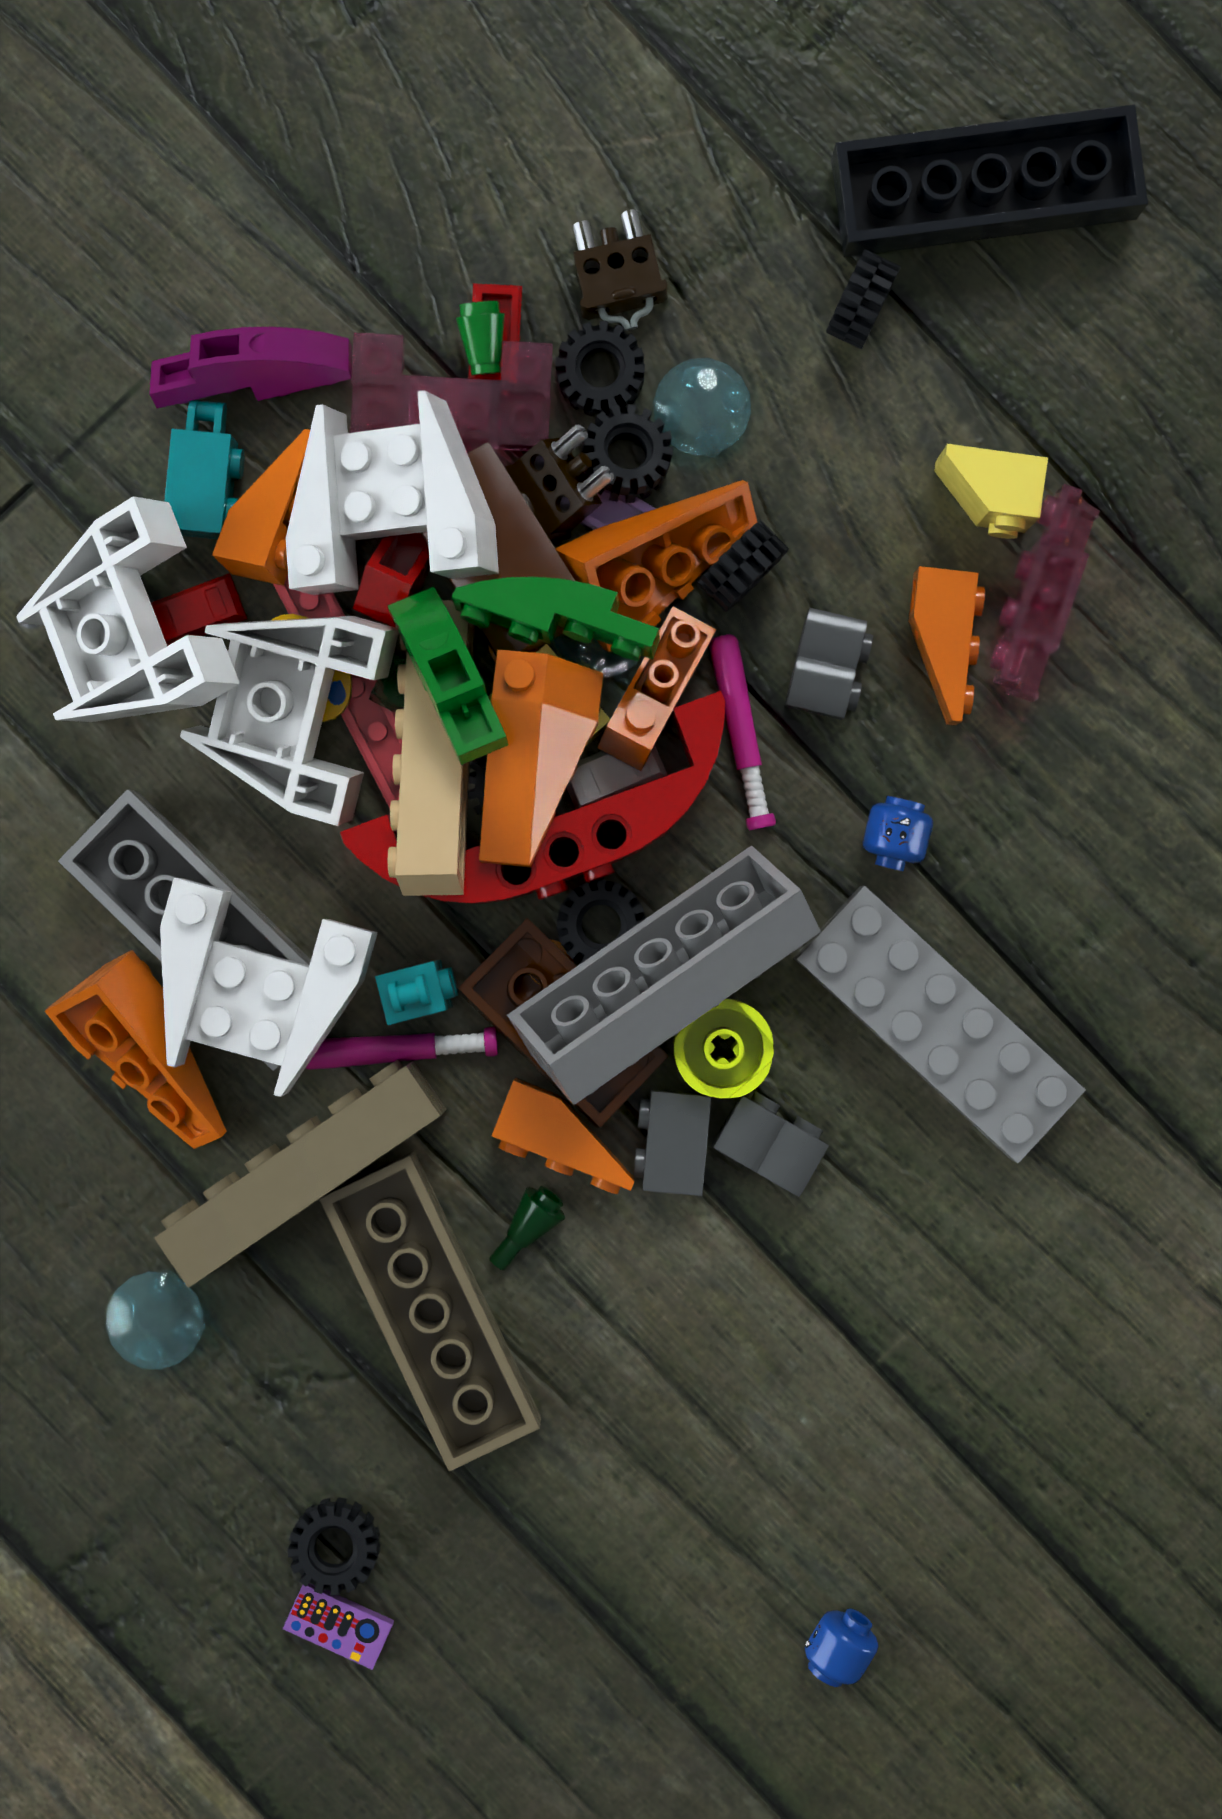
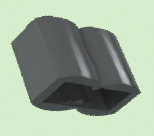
M809 607L801 633L785 707L840 720L845 718L846 710L856 711L862 683L854 681L858 662L867 664L874 637L873 634L865 633L868 621Z
M756 1091L751 1099L745 1096L738 1097L711 1146L800 1197L829 1147L828 1144L819 1140L823 1130L797 1116L793 1124L776 1115L781 1106Z

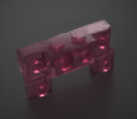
M354 332L350 433L420 424L418 391L425 390L447 402L467 453L487 442L490 443L493 449L529 451L541 439H549L553 363L552 343L503 341L500 381L404 375V335Z
M1063 484L1056 491L1055 496L1046 495L1041 507L1040 518L1037 520L1038 524L1044 525L1041 538L1032 547L1031 552L1023 550L1014 574V578L1021 580L1016 598L1007 597L998 625L1006 628L1002 639L999 638L995 646L989 666L997 670L993 683L1007 687L1006 694L1030 702L1038 699L1039 692L1037 691L1049 655L1058 650L1089 554L1085 553L1084 549L1093 522L1098 518L1100 512L1081 497L1083 490Z

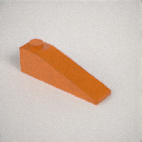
M741 480L594 529L555 549L575 581L618 592L620 606L617 614L655 627L661 621L659 615L676 598L683 600L694 589L691 584L706 569L716 563L747 530H750L758 522L749 484ZM598 640L605 651H611L612 645Z
M497 649L491 704L507 736L509 745L487 754L479 861L481 863L531 867L556 815L555 810L569 781L571 782L578 768L577 764L588 740L592 738L598 726L604 679L602 672L550 654Z
M133 950L103 965L44 1011L79 1053L88 1060L95 1054L115 1071L111 1080L122 1089L129 1085L147 1098L149 1112L193 1149L217 1140L227 1132L190 1047L185 1064L177 1067L167 1065L163 987L152 975L149 966L140 960Z

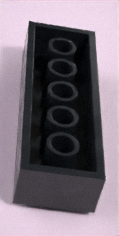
M1135 104L837 142L831 159L843 257L862 255L864 249L872 253H881L1137 220L1148 205Z

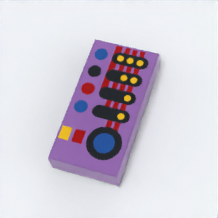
M308 1583L306 1587L302 1585L283 1630L373 1670L394 1620L340 1595L330 1596L331 1591L324 1589L322 1594L314 1592L316 1586Z

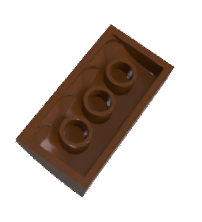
M487 442L467 453L495 521L499 574L456 579L448 578L453 588L479 581L506 577H546L575 581L490 443ZM421 532L420 534L428 545V532ZM490 623L488 628L478 627L496 657L497 649L531 652L546 644V642L540 640L537 641L536 645L520 642L507 634L509 629ZM557 627L553 639L563 634V627Z
M526 918L457 990L481 1016L495 1027L524 1058L569 1100L530 1055L507 1014L577 967L544 933ZM659 1046L635 1064L626 1068L574 1106L596 1128H600L669 1056Z

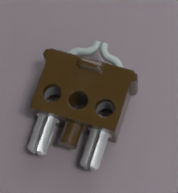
M630 209L635 238L633 237L627 210L621 214L626 240L619 241L616 228L609 227L599 232L602 245L595 247L590 223L584 220L582 224L588 249H585L580 224L576 222L573 225L578 251L573 252L582 294L580 301L581 315L584 319L588 320L600 317L602 320L608 321V323H619L624 327V331L638 328V320L648 315L653 305L664 303L668 298L667 282L661 280L651 234L643 236L638 212L635 209ZM638 259L645 260L644 263H637L635 261ZM614 265H620V266H622L621 268H618V269H613V268H611V267L614 266ZM591 270L598 271L596 274H587ZM644 307L632 315L630 324L624 317L610 316Z
M579 424L572 427L561 438L541 439L513 465L504 466L550 541L569 539L571 537L570 531L602 504L597 493L614 479L613 473L609 474L611 470L606 466H601L588 478L584 474L592 466L591 459L582 452L575 458L571 453L588 437V433L586 431L583 432L585 428Z

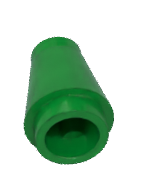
M499 301L460 304V317L455 319L469 366H471V375L501 373L500 363L502 359L505 313H500Z

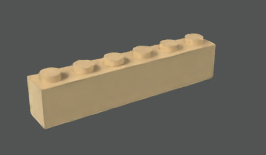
M442 600L474 660L475 625L464 621L460 617L461 612L456 611L453 600ZM400 636L401 649L406 650V647ZM407 652L406 664H399L397 672L398 691L400 695L404 694V709H396L395 732L397 739H402L401 754H394L393 780L395 785H400L399 800H392L390 805V823L392 831H397V847H389L388 873L390 878L397 879L403 896L464 895L469 762L463 765L460 764L429 694L425 691Z

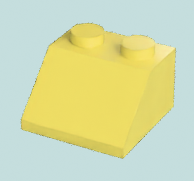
M947 444L935 462L934 471L976 526L988 528V535L1015 539L1018 537V532L1025 533L1040 518L1048 457Z

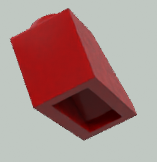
M420 533L388 536L382 539L365 566L353 606L354 610L396 628L387 606L419 593L430 570L429 547Z

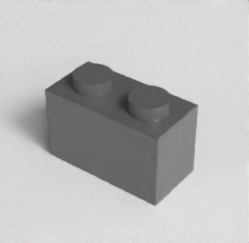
M651 1088L650 1099H640L638 1128L647 1129L646 1149L636 1148L633 1178H643V1191L702 1196L711 1097L699 1092Z

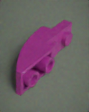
M241 327L191 335L190 352L152 361L149 395L158 409L175 404H185L192 400L221 393H231L247 387H251L257 401L277 396H286L294 392L319 386L333 385L352 379V345L349 338L320 331L287 327Z

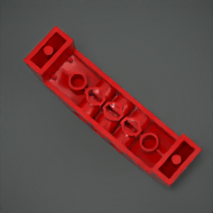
M718 691L673 708L672 719L687 756L689 768L554 817L531 865V874L526 882L518 885L510 883L505 873L506 865L481 863L479 861V845L466 850L464 895L422 896L446 902L483 904L508 901L536 892L538 899L543 900L567 891L568 888L565 881L584 875L585 881L591 882L615 873L612 866L613 863L642 851L664 836L688 812L704 788L718 756L724 728L725 700L722 692ZM390 815L381 816L340 832L345 846L362 863L383 879L399 886L397 879L390 878L388 873L389 847H397V831H392ZM607 823L619 824L626 832L625 842L617 849H606L598 842V832ZM562 840L573 841L579 849L578 859L568 867L557 866L551 856L552 848Z

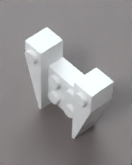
M425 390L418 391L420 424L348 433L346 414L323 404L316 405L286 534L289 589L311 595L358 590L355 540L428 532L430 572L450 579L499 574L495 521L445 400Z
M133 496L96 519L16 616L19 623L45 626L73 702L53 713L55 720L96 722L203 706L240 684L222 638L186 635L167 646L141 575L187 548L169 502Z
M356 616L206 625L205 633L230 640L228 654L240 684L217 697L210 728L199 725L183 729L180 737L290 813L335 826L353 820L364 772L313 757L334 671L338 670L373 681L388 677L399 634L397 628Z
M174 878L160 925L167 1065L177 1067L185 1064L190 1042L194 1041L280 1065L281 1069L273 1095L282 1097L288 1094L363 984L378 932L331 919H322L310 965L301 964L219 941L232 892L183 878Z

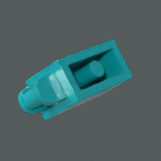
M189 401L186 430L171 429L164 502L170 503L182 536L218 539L228 510L238 501V498H233L234 481L243 477L245 454L244 449H238V442L231 434H225L227 405L224 402ZM199 421L214 422L213 432L198 431Z
M441 960L375 976L387 1025L448 1010L453 1007L451 998L459 996L452 967L443 969Z

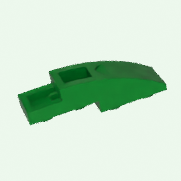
M506 577L456 587L452 595L456 611L461 612L460 617L464 621L482 628H488L490 623L509 629L507 634L510 637L529 645H536L538 640L551 644L557 627L560 626L564 628L563 634L571 639L590 644L592 639H596L612 645L610 650L626 659L638 661L640 656L653 660L660 642L659 628L617 614L620 606L618 592L592 584L546 577Z
M431 587L388 605L390 615L422 685L429 694L460 764L463 765L508 746L507 736L486 693L484 682L454 621L435 588Z

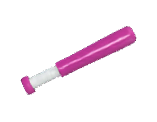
M732 634L717 636L710 641L709 649L718 690L722 692L725 700V719L736 768L742 773L743 786L746 791L745 796L750 818L746 819V826L749 831L776 825L775 815L773 813L769 814L767 809L766 797L763 791L764 787L760 776L759 766L762 765L739 642Z
M486 1027L484 1032L479 1034H456L454 1036H435V1033L326 1038L306 1069L315 1070L390 1063L398 1059L399 1061L437 1059V1055L463 1054L465 1052H485L487 1057H494L498 1055L497 1029L495 1027Z

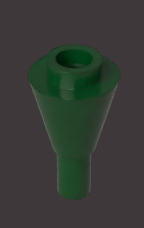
M540 1186L538 1190L527 1187L507 1230L506 1238L489 1257L491 1263L500 1270H505L522 1248H526L565 1219V1215L561 1210L563 1206L562 1200L546 1187Z

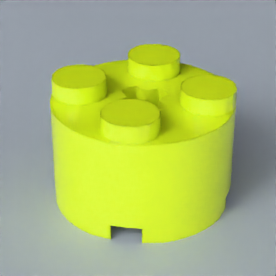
M726 998L718 1006L703 1014L674 1036L673 1054L681 1076L695 1091L712 1098L730 1099L752 1092L764 1081L773 1061L774 1042L769 1025L758 1011L742 1001ZM718 1035L724 1040L730 1036L735 1039L731 1046L735 1054L729 1060L722 1055L716 1059L710 1055L715 1049L711 1041Z

